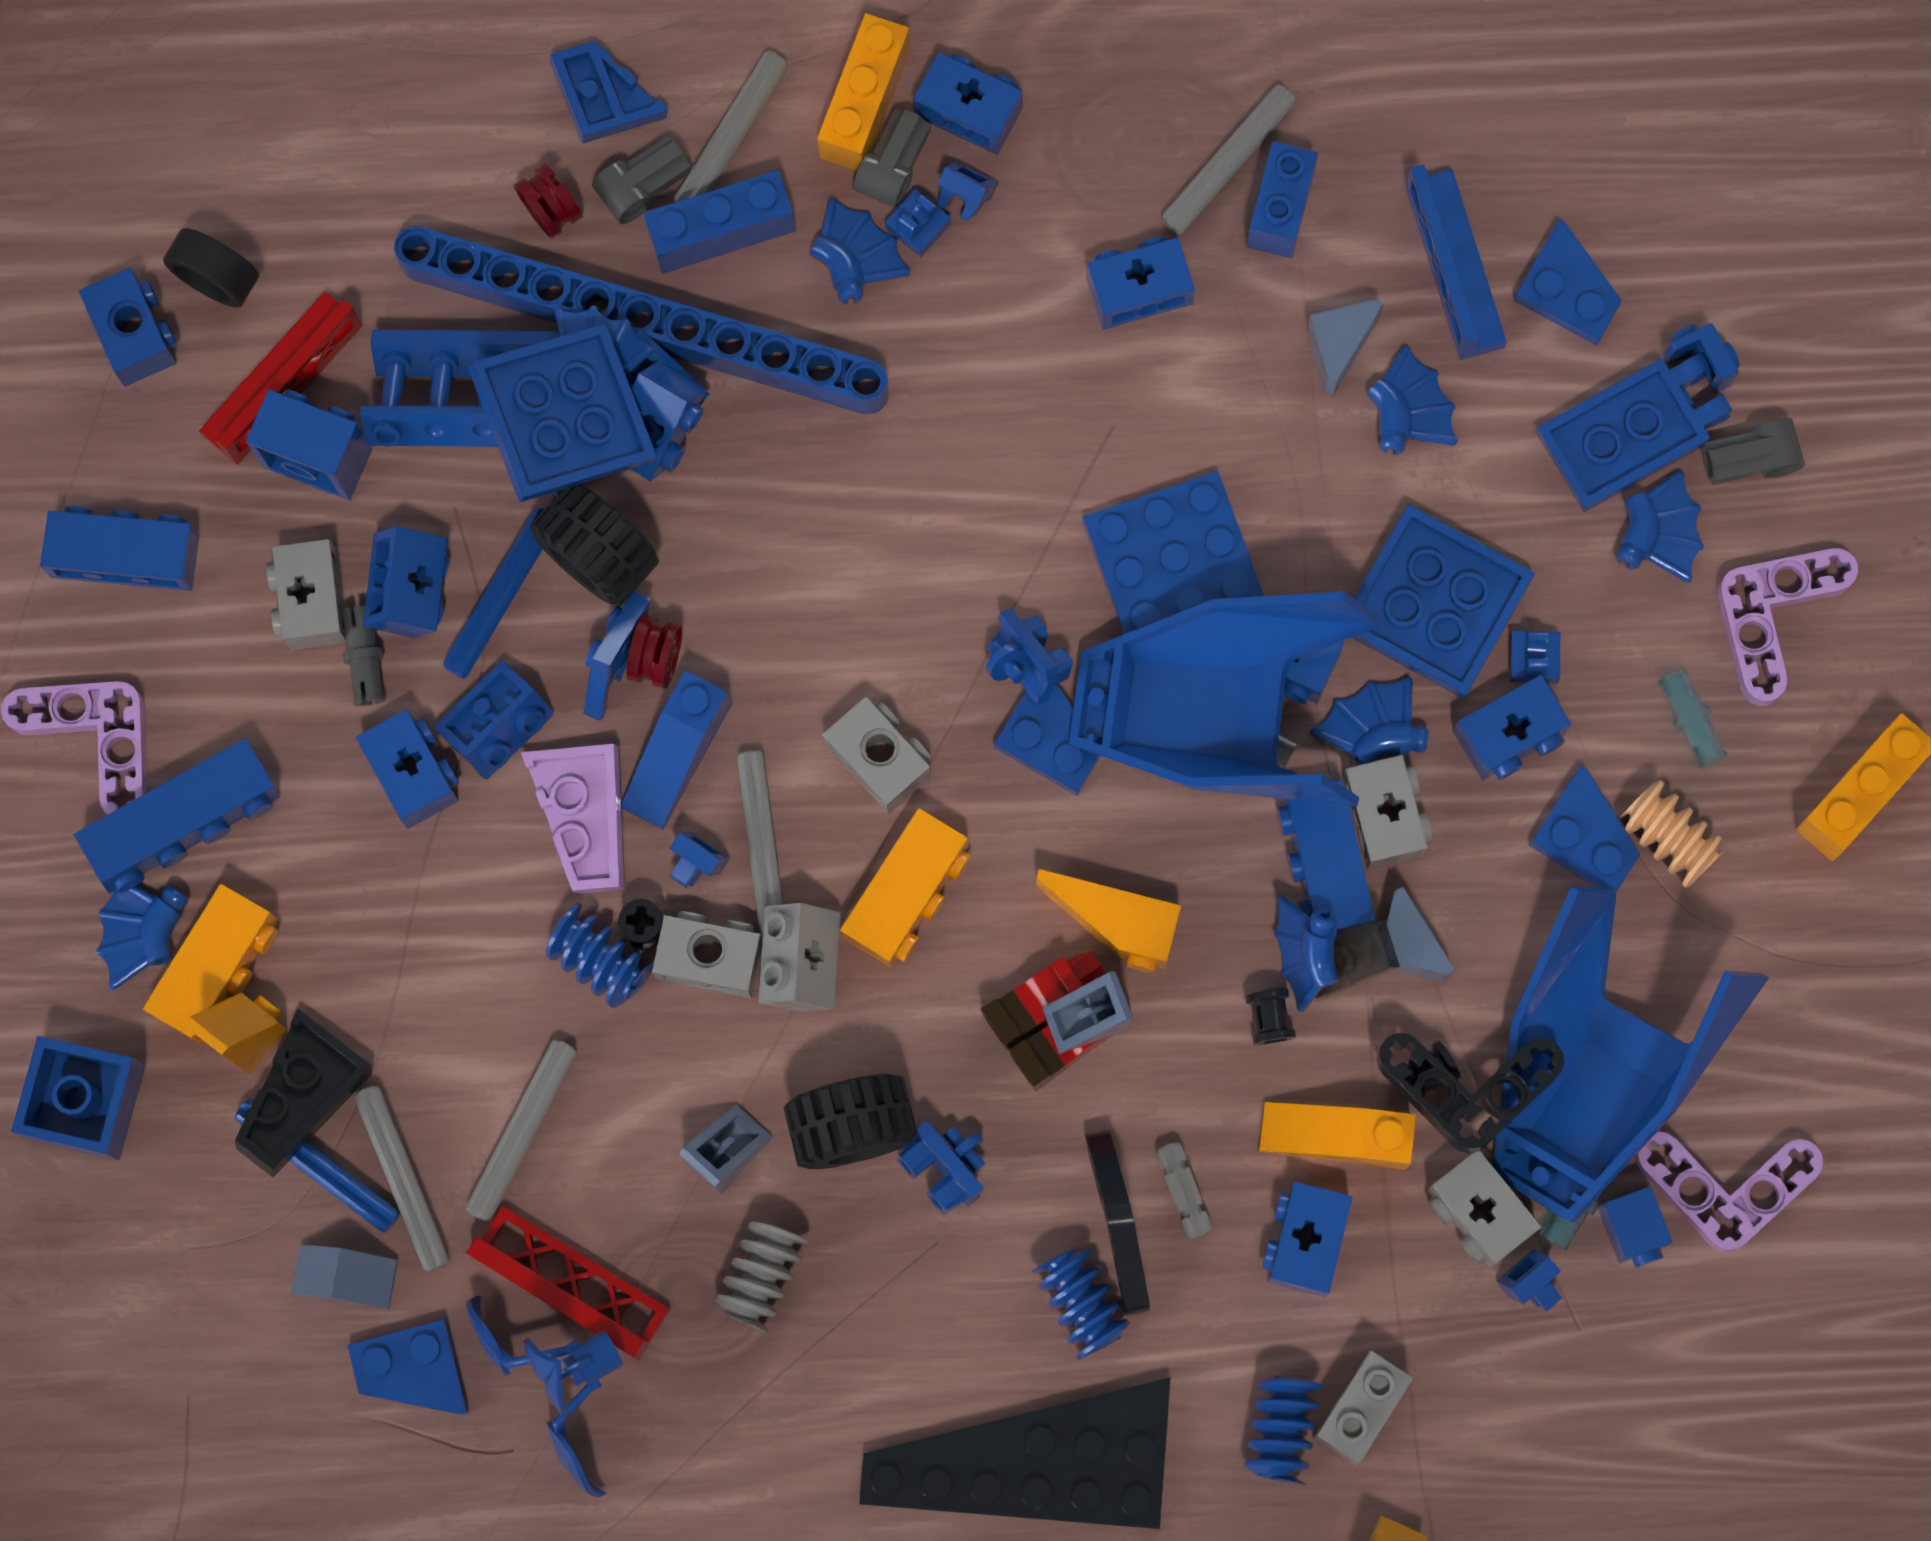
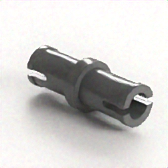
M354 606V611H351V608L341 610L347 643V651L343 653L344 663L350 665L354 694L353 703L355 706L372 705V701L375 704L385 701L378 663L379 660L383 659L382 649L376 647L374 629L363 627L365 606Z

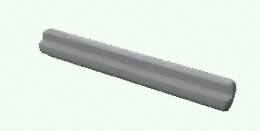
M767 51L763 54L675 195V203L712 190L786 71V60L772 51Z
M1276 85L1165 211L1162 222L1168 229L1177 235L1182 234L1294 106L1295 96L1282 85Z
M746 751L738 754L737 760L759 933L763 939L764 907L783 905L764 756L761 751Z
M556 1039L551 1042L466 1205V1211L474 1217L483 1221L491 1220L576 1057V1050L571 1045Z
M377 1086L362 1089L354 1095V1099L420 1263L426 1271L441 1268L449 1262V1257L383 1094Z

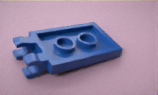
M1699 354L1692 356L1670 370L1661 358L1537 427L1536 433L1583 512L1592 509L1700 449L1705 442H1710L1711 439L1705 429L1714 427L1730 418L1729 413L1732 412V408L1723 394L1697 408L1685 389L1706 378L1704 373L1708 369Z

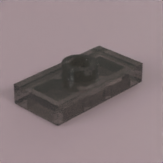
M1385 920L1371 922L1336 937L1334 961L1339 981L1322 988L1315 998L1328 997L1400 967Z

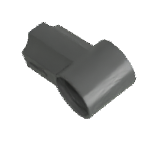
M894 109L874 151L867 152L854 179L853 190L897 209L908 191L913 176L912 168L931 132V124L923 120L920 115L907 109Z
M666 136L628 163L618 161L606 167L595 177L592 187L620 224H626L641 216L651 206L655 196L688 175L692 168L677 143L669 136Z
M1791 418L1768 421L1754 427L1749 433L1705 442L1702 446L1705 471L1712 485L1763 474L1765 478L1780 477L1796 472L1805 466L1793 419Z

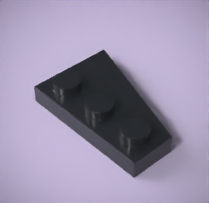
M297 1009L291 1021V1028L283 1045L279 1047L272 1061L273 1066L262 1089L258 1091L235 1139L236 1149L271 1177H274L372 1075V1065L299 1009Z

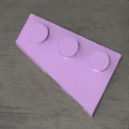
M615 744L520 752L536 787V796L546 814L553 833L552 838L572 891L581 894L624 890L619 747Z

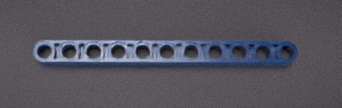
M412 226L405 228L398 234L394 242L395 255L403 272L408 278L423 284L557 323L555 316L557 308H562L564 311L571 313H580L585 311L590 302L598 299L604 300L609 304L601 314L611 320L623 321L628 319L631 321L639 313L652 315V322L641 329L673 358L862 414L876 413L888 401L889 387L886 372L879 363L867 358L424 227ZM418 247L429 249V253L424 259L420 261L408 260V255L413 249ZM470 260L474 262L472 269L465 274L460 275L452 272L454 265L459 261ZM513 273L519 276L517 282L511 287L502 288L496 285L498 279L504 274ZM556 286L564 289L562 295L556 300L545 301L541 299L543 291L549 287ZM631 325L634 333L640 329ZM693 326L699 330L696 337L692 340L680 341L675 338L676 332L682 327ZM736 339L741 341L744 345L735 354H725L719 350L721 345L727 340ZM776 352L783 353L789 357L787 363L779 368H771L764 363L770 354ZM819 366H828L834 371L832 377L825 381H815L809 375L814 368ZM865 379H872L880 385L877 391L869 395H862L854 388L857 383Z

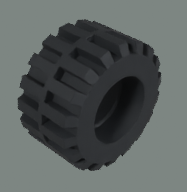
M581 485L561 490L530 525L532 534L540 547L579 584L609 604L622 606L659 564L653 546L642 533L608 502Z
M876 1074L832 1083L802 1093L784 1106L797 1166L802 1168L826 1169L865 1161L902 1149L918 1137L905 1080L902 1076Z

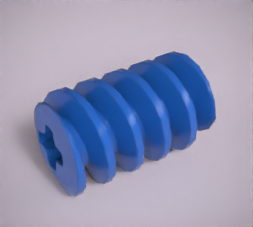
M576 903L562 916L550 934L546 956L550 960H557L562 957L561 968L565 972L577 969L576 980L581 984L592 981V993L596 996L607 993V1005L616 1008L632 998L646 983L652 973L654 962H651L643 969L638 968L642 952L636 950L628 957H624L622 954L627 940L621 938L610 946L607 942L612 929L607 926L595 934L592 930L597 917L593 914L580 922L577 918L582 905Z
M1091 1248L1072 1249L1032 1270L1033 1273L1047 1271L1049 1273L1039 1285L1041 1290H1058L1057 1294L1048 1303L1050 1308H1067V1311L1058 1320L1059 1325H1076L1077 1328L1067 1338L1069 1344H1086L1077 1355V1360L1083 1359L1121 1338L1120 1334L1130 1324L1128 1319L1112 1321L1111 1316L1121 1305L1119 1301L1103 1303L1102 1298L1111 1289L1110 1284H1093L1092 1281L1102 1271L1100 1265L1084 1267L1083 1263L1093 1252Z
M1277 1375L1275 1378L1259 1381L1258 1387L1271 1395V1398L1258 1400L1255 1403L1256 1409L1268 1417L1252 1421L1251 1427L1264 1435V1438L1248 1441V1448L1261 1456L1257 1459L1245 1461L1244 1467L1259 1477L1306 1485V1483L1294 1477L1293 1472L1309 1469V1463L1296 1455L1297 1451L1313 1448V1443L1301 1437L1300 1433L1301 1431L1316 1429L1317 1424L1306 1418L1304 1411L1320 1408V1403L1308 1397L1307 1394L1308 1391L1323 1389V1384Z

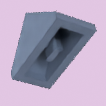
M1373 299L1310 315L1307 331L1324 391L1329 395L1333 396L1380 319L1384 303Z
M1401 887L1394 891L1390 900L1375 966L1444 982L1452 976L1455 969L1404 887Z
M1115 971L1095 979L1042 1008L1059 1054L1132 1027L1133 1016Z
M736 1104L684 1146L679 1154L691 1168L722 1194L766 1146L772 1136Z
M300 1245L291 1294L389 1310L398 1260L338 1247Z

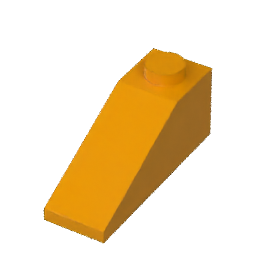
M1042 869L1038 870L1036 887L1118 958L1126 959V966L1128 968L1145 973H1154L1156 967L1166 969L1181 905Z
M239 993L190 1016L183 1024L223 1057L249 1075L252 1074L288 1030L276 1021L282 1014L279 1009L260 994L254 1001H251L243 993Z
M1265 1102L1259 1152L1406 1170L1411 1164L1416 1114L1368 1108Z

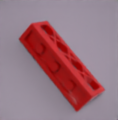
M324 291L199 430L200 434L238 465L251 451L245 441L268 389L282 395L285 390H292L302 394L363 326L354 308L344 300L338 303Z
M504 1206L501 1207L482 1239L476 1236L466 1252L475 1260L593 1333L598 1334L604 1330L614 1346L638 1361L670 1311L663 1304ZM507 1221L523 1230L527 1251L506 1255L492 1246ZM531 1236L548 1246L534 1249ZM557 1251L565 1256L569 1276L548 1281L540 1276L536 1255ZM529 1257L532 1270L516 1260ZM573 1262L589 1272L575 1274ZM598 1276L607 1282L611 1302L590 1307L581 1301L577 1281ZM571 1283L573 1296L558 1286ZM614 1287L630 1296V1298L617 1300ZM640 1302L653 1310L655 1314L639 1337L623 1327L619 1307ZM613 1309L615 1322L600 1312Z

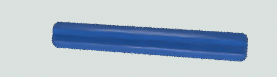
M537 507L531 513L443 661L445 669L460 678L468 676L540 555L542 548L536 542L530 525L543 512V508Z
M253 1099L246 1100L235 1114V1120L241 1125L254 1101ZM309 1142L289 1161L381 1232L386 1233L397 1221L400 1215L397 1209Z

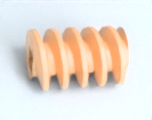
M1659 780L1645 790L1620 818L1628 814L1630 815L1625 828L1629 834L1639 829H1644L1639 842L1643 848L1655 842L1659 843L1653 856L1657 861L1670 855L1673 856L1667 870L1671 875L1684 869L1687 870L1682 885L1688 888L1724 853L1718 854L1716 852L1722 837L1716 834L1704 840L1702 836L1708 824L1703 820L1689 826L1688 822L1693 810L1687 807L1675 813L1673 810L1679 796L1674 793L1661 799L1659 795L1665 783Z

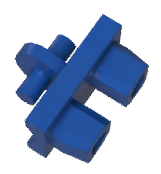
M1013 609L1000 612L998 619L1001 622V627L988 646V651L992 656L986 664L987 672L993 680L1001 681L1010 678L1013 683H1020L1036 704L1048 701L1053 685L1069 678L1073 659L1064 648L1048 652L1043 648L1045 647L1048 633L1045 624L1038 616L1021 620Z
M926 1120L917 1127L918 1137L905 1147L897 1161L913 1179L931 1165L943 1176L944 1179L927 1193L930 1201L941 1214H946L964 1202L969 1207L980 1198L979 1194L983 1191L984 1187L963 1164L962 1160L966 1162L974 1173L979 1171L986 1163L975 1152V1149L984 1139L976 1132L965 1140L958 1130L952 1127L943 1135L954 1148L952 1151Z

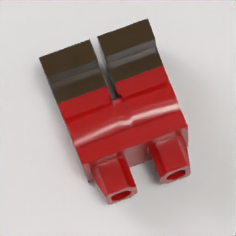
M1091 950L1073 957L1068 962L1064 957H1061L1052 963L1051 966L1040 971L1000 999L996 998L980 1008L983 1017L1005 1049L1009 1050L1011 1058L1035 1092L1096 1048L1100 1043L1113 1036L1111 1035L1059 1054L1042 1009L1044 1006L1106 974ZM1044 1025H1048L1036 1034H1034L1033 1036H1031L1029 1039L1025 1040V1038L1030 1036L1032 1033H1034Z

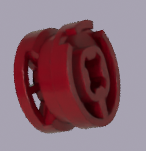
M544 163L534 170L535 176L529 180L522 178L513 187L539 227L550 239H553L562 233L561 227L567 222L574 224L583 218V215L565 185L554 177L556 176L554 171Z
M641 616L630 645L626 668L627 680L641 683L646 679L652 681L654 687L668 688L674 675L681 649L683 635L681 623L668 621L664 625L658 623L656 617Z

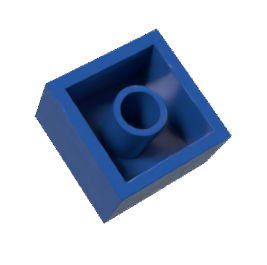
M268 389L245 441L264 469L350 501L372 452L371 447L365 445L363 430L355 422L356 417L345 410L330 406L328 411L311 406L312 401L309 398L292 390H285L282 395Z
M37 1036L11 1132L27 1140L120 1160L145 1065L132 1057Z

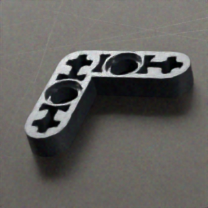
M1397 1033L1386 1038L1378 1050L1376 1059L1378 1068L1383 1076L1454 1148L1465 1153H1475L1485 1148L1555 1081L1563 1070L1565 1061L1563 1052L1556 1043L1545 1038L1533 1039L1525 1044L1471 1095L1416 1038L1409 1034ZM1391 1047L1397 1051L1407 1048L1411 1052L1407 1061L1417 1072L1422 1064L1429 1069L1419 1076L1414 1086H1410L1406 1082L1413 1074L1406 1065L1401 1063L1394 1067L1390 1064L1389 1061L1393 1055L1390 1050ZM1531 1052L1538 1057L1546 1053L1551 1058L1547 1065L1551 1072L1548 1073L1544 1069L1538 1070L1527 1082L1535 1087L1533 1091H1530L1525 1080L1519 1075L1525 1072L1533 1061L1530 1055ZM1515 1067L1518 1074L1512 1072L1511 1069ZM1431 1080L1442 1082L1449 1092L1448 1101L1440 1106L1427 1103L1421 1093L1423 1084ZM1508 1083L1514 1086L1519 1094L1518 1104L1508 1109L1498 1106L1492 1098V1089L1495 1085ZM1480 1100L1487 1113L1500 1120V1122L1495 1124L1490 1116L1482 1123L1478 1130V1134L1481 1137L1479 1140L1473 1135L1465 1139L1459 1133L1463 1127L1460 1119L1463 1118L1468 1123L1473 1121L1484 1109L1475 1104Z
M1110 1130L1085 1135L1087 1150L1107 1223L1125 1314L1128 1316L1150 1311L1135 1223Z

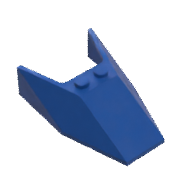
M1346 592L1218 598L1083 650L1080 657L1069 744L1193 790L1358 806L1359 796L1324 774H1298L1279 767L1277 763V749L1286 676L1290 664L1298 658L1379 627L1380 617Z
M1580 887L1570 888L1512 1018L1506 1060L1508 1062L1525 1044L1533 1039L1545 1038L1556 1043L1562 1050L1565 1060L1563 1070L1546 1090L1497 1135L1493 1160L1494 1169L1507 1185L1569 1222H1575L1676 1112L1769 979L1768 976L1762 973L1724 971L1693 1041L1685 1043L1608 999L1605 986L1617 894L1609 890ZM1531 1052L1530 1055L1533 1061L1528 1069L1519 1076L1527 1083L1540 1069L1550 1073L1551 1071L1547 1065L1551 1058L1548 1054L1544 1053L1538 1057ZM1513 1067L1511 1071L1518 1074L1516 1068ZM1503 1083L1500 1107L1506 1109L1513 1108L1519 1101L1518 1091L1511 1084ZM1527 1083L1530 1091H1533L1535 1087Z

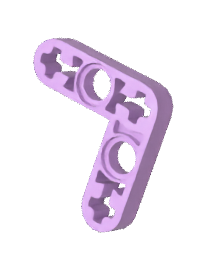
M1831 548L1742 566L1730 570L1720 582L1718 601L1740 689L1744 698L1750 703L1757 706L1771 705L1782 696L1788 684L1771 609L1845 593L1856 581L1858 575V564L1855 557L1848 551L1840 548ZM1830 561H1834L1836 568H1845L1846 573L1840 578L1839 583H1835L1833 576L1828 575L1817 578L1814 582L1816 589L1811 588V574L1825 571L1830 565ZM1807 565H1811V566H1812V568H1811V573H1810V571H1809ZM1781 570L1794 571L1801 580L1800 589L1795 593L1782 592L1775 584L1776 573ZM1736 580H1740L1743 587H1751L1753 590L1746 598L1748 613L1756 608L1759 610V613H1749L1735 619L1734 614H1740L1743 610L1740 596L1731 595L1729 592L1736 584ZM1746 625L1760 627L1765 634V644L1758 649L1746 647L1739 638L1740 629ZM1769 654L1771 659H1765L1762 663L1764 676L1767 679L1774 678L1776 683L1769 689V694H1764L1762 687H1753L1752 684L1759 675L1757 662L1755 661L1747 665L1745 660H1757Z
M115 681L21 688L13 690L3 700L1 706L2 719L13 731L20 735L97 731L99 799L101 807L107 814L120 808L116 803L112 802V798L120 796L121 781L117 777L110 778L111 773L129 775L136 772L134 778L125 776L126 790L131 795H134L135 799L147 793L145 704L143 697L130 684ZM123 694L128 701L132 702V706L124 708L123 719L128 727L134 726L133 731L119 728V716L112 708H109L110 704L118 702V695ZM73 696L83 698L86 705L83 715L73 721L63 719L60 712L63 702ZM50 698L49 711L52 722H48L49 718L44 713L29 714L26 723H23L19 717L14 715V711L22 709L24 701H28L35 709H47L46 699ZM110 726L115 727V728H118V729H114V730H110V731H109V727H110ZM123 739L132 741L135 747L132 759L125 764L113 763L109 755L112 745Z
M1657 1132L1635 1155V1162L1641 1173L1711 1247L1721 1252L1735 1251L1745 1245L1818 1177L1823 1167L1822 1153L1816 1145L1803 1139L1792 1140L1781 1147L1733 1193L1728 1195L1682 1144L1668 1133ZM1650 1143L1656 1148L1663 1144L1668 1147L1670 1152L1667 1153L1666 1160L1674 1169L1679 1167L1681 1162L1688 1167L1687 1170L1674 1178L1670 1186L1663 1178L1671 1174V1172L1662 1163L1652 1166L1647 1161L1651 1155V1151L1647 1147ZM1790 1151L1795 1155L1805 1152L1810 1158L1805 1164L1809 1173L1806 1174L1800 1170L1790 1176L1785 1182L1793 1186V1190L1788 1192L1783 1181L1770 1173L1769 1169L1774 1166L1776 1173L1779 1174L1792 1162L1791 1157L1788 1155ZM1694 1178L1703 1183L1707 1194L1701 1205L1691 1206L1682 1200L1679 1188L1683 1180ZM1755 1183H1768L1776 1191V1203L1771 1209H1759L1751 1202L1750 1189ZM1716 1198L1723 1205L1715 1210L1716 1214L1724 1221L1734 1218L1739 1224L1734 1230L1738 1236L1736 1241L1731 1237L1723 1240L1718 1238L1716 1233L1719 1231L1720 1225L1711 1215L1706 1218L1704 1223L1697 1216L1709 1209Z

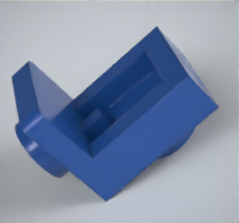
M1713 323L1700 329L1695 324L1689 325L1670 337L1672 342L1668 345L1663 355L1667 364H1671L1690 354H1693V356L1699 354L1708 369L1704 374L1714 394L1732 386L1739 373L1737 369L1740 366L1739 359L1732 345L1729 342L1723 343Z

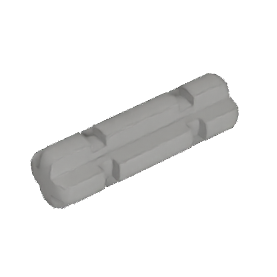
M1174 1142L1160 1147L1157 1150L1156 1156L1161 1169H1166L1167 1175H1165V1180L1178 1214L1182 1213L1184 1217L1181 1223L1186 1236L1189 1239H1194L1208 1234L1212 1230V1225L1207 1211H1202L1201 1209L1204 1203L1191 1168L1185 1166L1184 1162L1187 1161L1182 1145L1179 1142Z

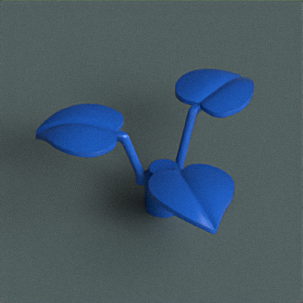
M475 1296L467 1300L466 1308L471 1324L486 1354L505 1376L511 1374L510 1368L531 1364L537 1377L544 1382L545 1391L549 1399L559 1411L558 1416L553 1422L550 1420L546 1423L553 1446L563 1466L575 1482L589 1495L598 1498L605 1495L606 1492L586 1479L582 1467L568 1443L565 1422L592 1391L602 1386L599 1379L623 1366L622 1359L608 1334L603 1330L580 1344L575 1340L566 1346L540 1351L529 1338L523 1340L527 1355L513 1357L497 1344L493 1335L483 1323L480 1310L481 1296ZM565 1355H570L562 1360L565 1368L561 1369L562 1361L556 1358ZM570 1376L576 1386L585 1382L586 1385L565 1406L562 1380Z

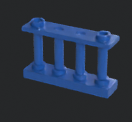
M372 330L370 344L376 377L385 378L381 405L361 406L360 408L365 445L387 447H498L479 395H477L476 407L448 406L451 378L471 377L468 368L472 362L560 337L559 331ZM404 377H432L428 406H400Z

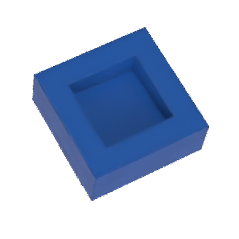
M957 161L946 166L939 179L938 184L941 185L938 205L945 209L950 206L954 196H959L965 202V208L960 218L969 220L977 214L985 202L992 199L999 182Z
M914 189L885 222V229L918 256L922 257L951 225V217L917 189Z
M1512 631L1510 634L1509 682L1527 683L1542 675L1546 683L1558 684L1560 680L1561 632Z
M680 832L669 848L681 857L670 877L685 888L688 885L693 887L703 872L708 876L719 875L730 858L693 832Z
M1534 1249L1496 1281L1507 1296L1522 1304H1525L1530 1299L1537 1307L1542 1306L1546 1312L1562 1299L1550 1283L1561 1271L1549 1256Z

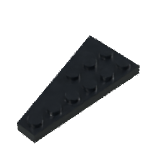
M1171 1377L864 1453L859 1504L1160 1529Z

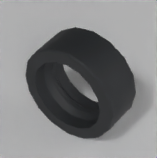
M189 228L179 231L163 258L164 265L181 281L203 295L234 308L243 305L259 278L255 267L239 253L213 237Z

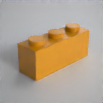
M865 13L817 137L820 159L858 171L867 152H872L911 50L909 27Z
M1900 713L1798 826L1796 831L1833 862L1931 754V738L1904 714Z
M918 808L840 929L842 939L890 969L897 959L905 962L919 941V937L914 933L923 918L931 921L941 908L946 896L940 892L950 877L957 881L966 869L972 857L966 853L969 848L968 838Z
M220 883L142 1010L202 1045L204 1041L183 1024L190 1016L245 990L252 976V971L249 968L259 953L264 955L274 943L278 934V929L275 926L279 920L269 911Z

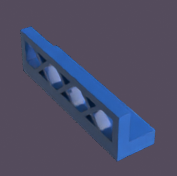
M1424 164L1411 167L1406 190L1459 360L1505 348L1507 344L1453 169L1428 175Z

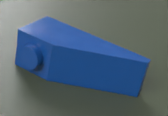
M686 670L684 671L659 717L621 803V809L664 830L732 706L727 691Z

